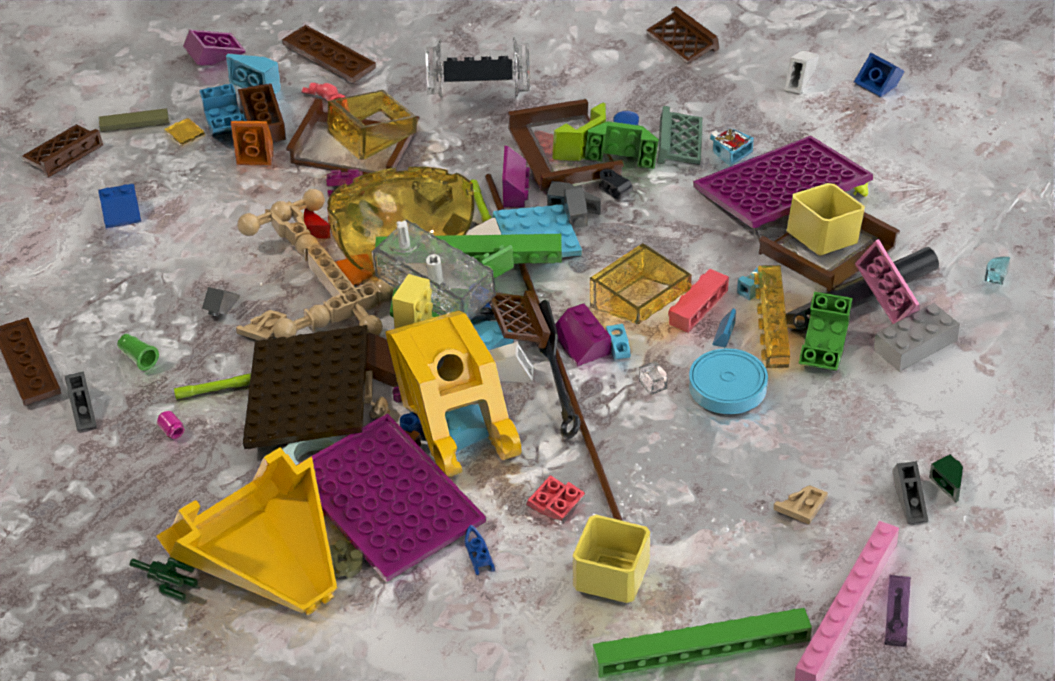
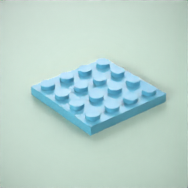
M563 205L493 211V218L497 221L501 235L561 234L562 258L582 255L581 246L567 218Z

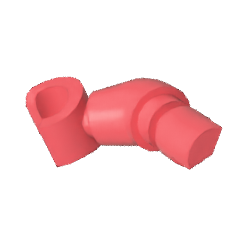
M312 82L309 88L303 87L301 91L304 94L318 95L326 99L329 104L330 113H334L336 108H342L346 114L349 112L346 97L339 94L337 88L332 84Z

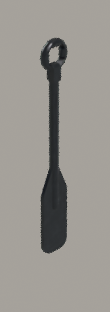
M543 300L538 305L551 333L546 348H539V351L550 362L562 409L563 422L560 434L562 438L568 440L577 434L580 428V418L577 414L572 413V410L569 408L556 358L558 333L550 303ZM573 420L574 426L567 433V426Z

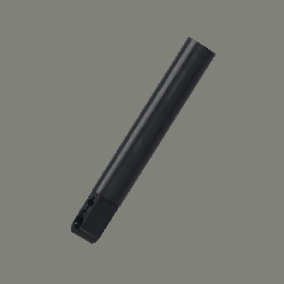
M930 247L920 249L893 262L906 284L937 270L939 267L938 257ZM863 276L826 292V294L852 298L851 309L876 298ZM812 300L810 303L786 313L783 319L784 325L789 329L802 330L807 328L811 316Z

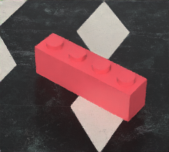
M712 269L702 274L699 280L691 285L689 291L682 295L674 306L670 307L668 312L669 325L689 333L728 291L729 276Z

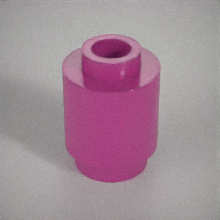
M172 411L162 412L158 416L157 425L169 438L178 439L183 435L185 431L184 425Z

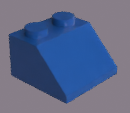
M870 52L854 83L882 97L898 85L905 71Z
M134 183L98 190L105 228L141 222Z

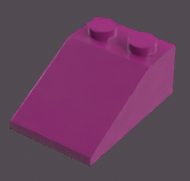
M189 29L183 44L188 54L200 66L214 65L225 61L227 54L242 55L246 52L232 33Z

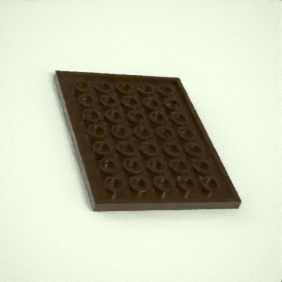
M367 325L299 334L289 338L279 337L255 341L242 443L244 450L362 433L369 335Z

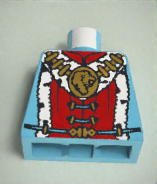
M732 128L727 129L723 133L714 131L710 136V139L713 141L714 154L730 167L753 152L754 138Z

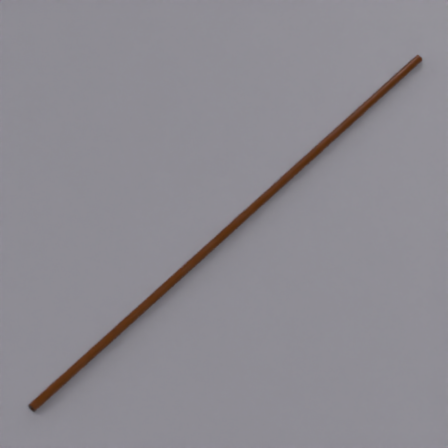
M486 174L485 179L497 211L505 210L492 175ZM518 263L527 291L533 292L539 304L540 301L526 264ZM556 349V358L564 389L573 413L577 414L580 418L579 429L613 519L623 521L558 349Z

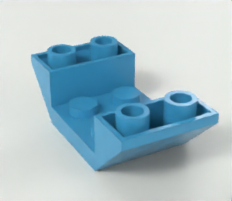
M224 84L199 90L211 136L231 133V121H246L244 114H241L233 84Z

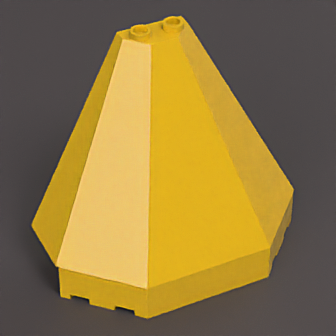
M279 447L263 458L252 482L199 515L197 513L201 506L197 500L192 501L178 510L171 527L156 535L159 542L170 555L169 557L295 611L305 612L307 616L313 613L320 603L326 604L334 598L332 593L337 589L312 456L296 466L290 456L285 454L282 448Z

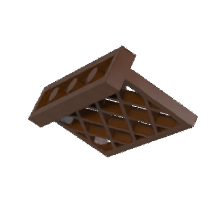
M677 6L671 9L672 13L646 29L648 35L687 64H690L710 50L716 52L720 49L718 36ZM671 20L675 22V24L666 25ZM674 29V32L665 33V30ZM677 29H684L685 32H677ZM662 30V33H655L654 31ZM664 37H673V40L665 41ZM676 37H684V40L675 39ZM687 37H695L696 40H687ZM683 45V48H675L674 46ZM686 45H695V48H686ZM698 45H706L704 48H697ZM685 53H694L690 57L685 56Z
M76 124L21 157L23 161L43 170L44 176L50 177L103 146V141L99 130L94 129L90 131Z
M525 290L523 296L496 292L487 293V299L504 338L536 342L538 348H546L551 332L532 291Z

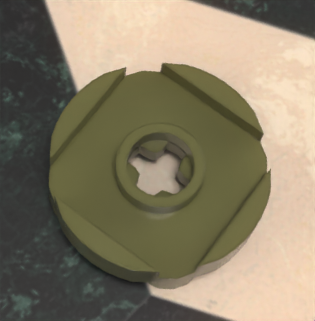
M338 540L335 544L329 546L335 579H340V576L351 578L361 571L363 567V554L351 543H347L345 540ZM340 559H346V562H344V561L338 562V561H339Z

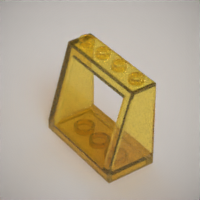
M384 90L328 101V133L359 160L367 159L416 133L417 116ZM379 111L390 119L389 121L366 126L360 122Z
M642 243L590 277V307L620 319L640 324L684 293H687L692 286V274ZM642 278L668 286L639 307L619 294Z

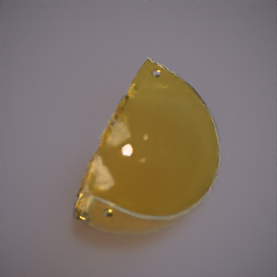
M408 167V170L396 171V168L365 174L354 178L353 183L349 185L343 184L338 187L327 201L329 227L340 251L361 271L384 278H389V275H392L394 278L404 277L408 269L413 265L376 266V237L398 236L397 222H403L404 220L407 222L409 236L466 235L472 223L475 208L473 183L457 172L449 174L448 170L435 167Z

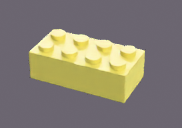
M411 274L407 275L392 297L394 329L434 318L432 317V288H430L429 279Z

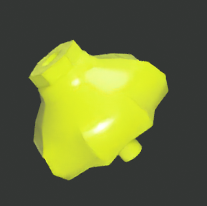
M868 182L865 185L853 188L855 191L852 194L856 195L859 193L866 197L868 195Z

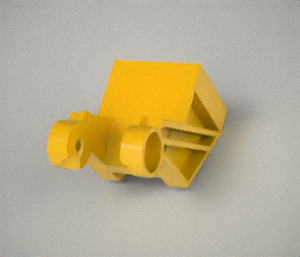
M458 310L385 331L403 406L418 415L431 455L434 457L436 465L448 477L461 474L462 466L456 459L457 445L449 434L445 412L478 403L489 433L488 440L495 446L499 457L502 460L521 455L520 438L514 423L508 417L495 360L466 313ZM444 356V363L437 370L438 361Z

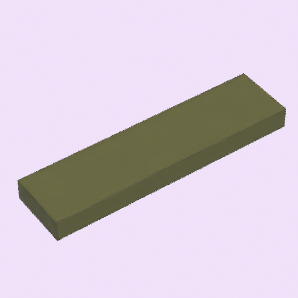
M167 108L99 117L100 132L169 123Z

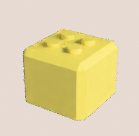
M827 183L793 194L787 232L818 256L858 243L865 206L835 184Z
M600 515L589 517L573 553V586L576 591L624 603L634 601L650 563L649 529L646 526Z

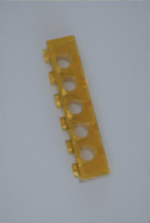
M781 265L758 266L757 273H754V285H758V288H755L756 300L759 299L757 315H761V318H758V329L762 330L760 345L764 346V349H761V360L765 361L766 368H789L790 348Z

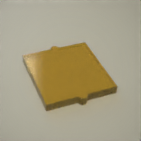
M189 118L175 122L164 129L180 146L205 135V132Z

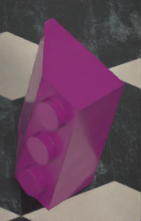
M504 146L502 175L503 207L525 208V200H528L529 191L526 189H529L530 167H526V159L509 146Z
M585 303L568 308L555 323L558 333L557 341L577 367L611 354V336Z

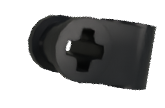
M611 169L601 170L600 191L605 192L615 200H620L632 191V183L627 178L622 177Z

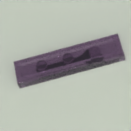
M889 575L884 645L906 647L911 577Z

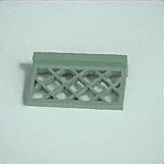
M663 106L659 126L657 162L664 163L665 159L700 165L703 117L670 112V107ZM673 119H678L680 122L676 123ZM690 122H696L698 124L692 125ZM686 125L688 129H684L681 126ZM673 129H677L679 133H675ZM693 131V132H694L695 134H697V135H696V136H692V135L690 134V132ZM684 135V136L687 137L688 139H687V140H683V139L681 138V136ZM672 140H677L679 143L675 144ZM693 142L696 146L692 147L689 143ZM684 146L687 150L683 151L680 147ZM675 150L679 154H672L670 152ZM692 153V154L695 155L697 158H695V157H690L689 154Z

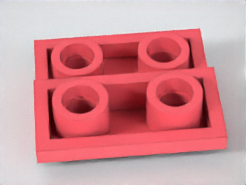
M550 475L527 500L526 505L545 516L562 521L585 495V492L570 482L564 485Z

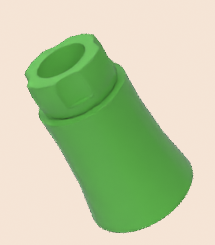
M124 334L117 342V347L140 370H149L158 361V349L135 336Z

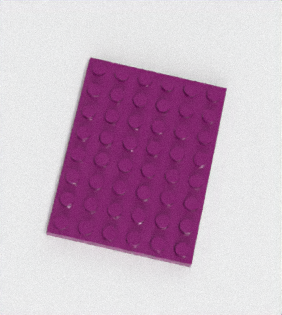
M810 135L693 181V188L751 228H758L765 223L789 215L793 194L827 183L835 184L843 191H850L852 188L872 181L873 173Z
M388 413L364 426L362 433L350 434L312 456L322 512L349 542L363 554V557L385 582H388L464 536L469 525L477 528L486 522V516Z

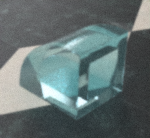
M1002 256L990 260L986 266L984 281L1003 285L1008 273L1010 257Z

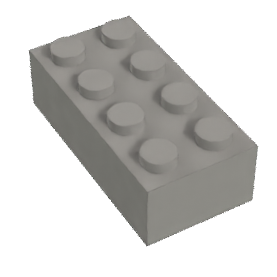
M932 303L876 333L874 351L900 372L958 340L960 323L935 303Z

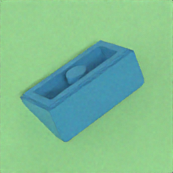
M732 309L721 320L712 345L723 348L727 347L736 323V309Z

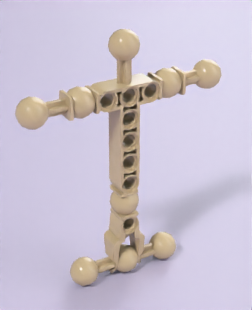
M317 189L307 190L301 200L293 203L290 201L288 203L277 201L272 205L271 209H266L262 215L255 216L254 214L247 213L239 217L237 227L239 232L245 236L255 235L261 225L272 221V226L279 237H286L295 246L297 252L304 256L311 270L332 295V298L327 302L324 301L323 305H314L309 310L304 309V317L292 321L288 318H282L275 322L273 327L275 338L295 336L298 330L309 327L314 332L315 328H324L329 322L333 324V322H340L352 316H356L359 320V326L367 325L370 333L379 336L383 328L381 320L377 316L368 315L366 311L374 308L377 304L380 305L381 301H390L393 297L394 287H400L408 274L429 279L428 271L425 267L413 265L408 269L406 276L397 280L392 275H389V279L381 278L375 284L371 282V284H364L355 288L326 250L319 244L317 238L310 235V231L307 230L304 223V214L300 210L306 208L309 211H318L324 205V195ZM292 217L296 223H289L288 221Z

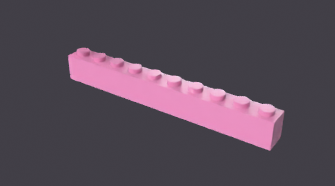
M882 521L878 522L797 664L795 681L822 680L897 546L898 527Z

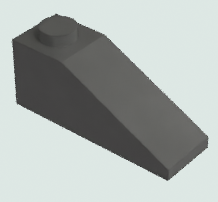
M551 181L547 194V206L563 205L564 207V188L573 187L574 185ZM584 191L587 212L600 215L601 198Z
M84 371L65 375L77 432L97 427Z
M917 461L897 463L892 469L896 492L907 524L928 522Z

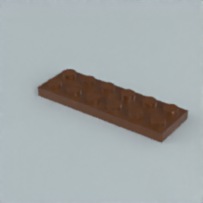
M308 25L302 26L282 39L284 46L351 83L356 82L376 68V62Z
M29 318L1 325L0 352L23 405L60 395V386Z

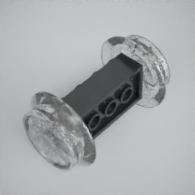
M513 37L514 61L509 59V56H498V59L492 60L491 56L481 57V60H475L474 57H464V61H458L457 57L447 58V61H443L442 41L439 39L437 46L426 47L428 95L438 94L441 101H444V82L513 80L514 75L515 99H517L520 92L530 91L529 43L518 44L516 38Z

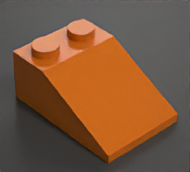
M231 121L236 165H271L274 149L267 121Z

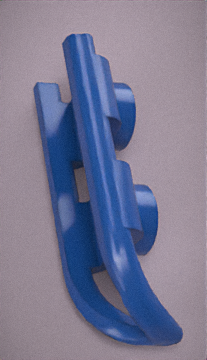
M469 525L465 535V547L476 575H479V567L488 565L492 572L495 571V566L485 540L473 525ZM470 532H474L477 538H473L468 542ZM473 552L477 553L476 557H473Z

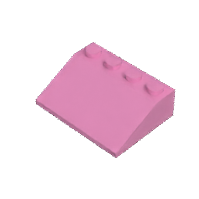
M879 239L876 240L855 265L892 324H895L919 311V303Z

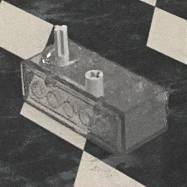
M407 219L403 222L398 221L397 228L372 251L375 276L396 289H399L408 274L429 279L430 288H432V311L440 316L459 310L466 313L469 320H471L496 295L494 273L489 266L481 264L474 257L464 254L460 249L454 248L445 240L437 238L431 232L425 231L416 223H412Z

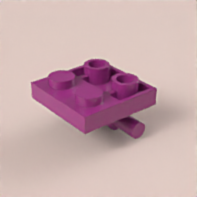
M349 169L348 172L331 170L330 173H327V186H340V189L327 190L328 197L340 196V198H351V196L364 195L363 188L351 189V185L363 184V171Z

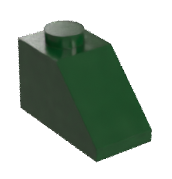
M949 454L931 463L929 478L955 503L959 501L963 465Z

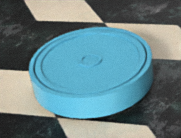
M725 348L709 351L699 356L693 362L689 371V391L692 398L700 406L712 412L739 414L749 411L758 406L767 393L768 373L766 367L757 357L742 350Z

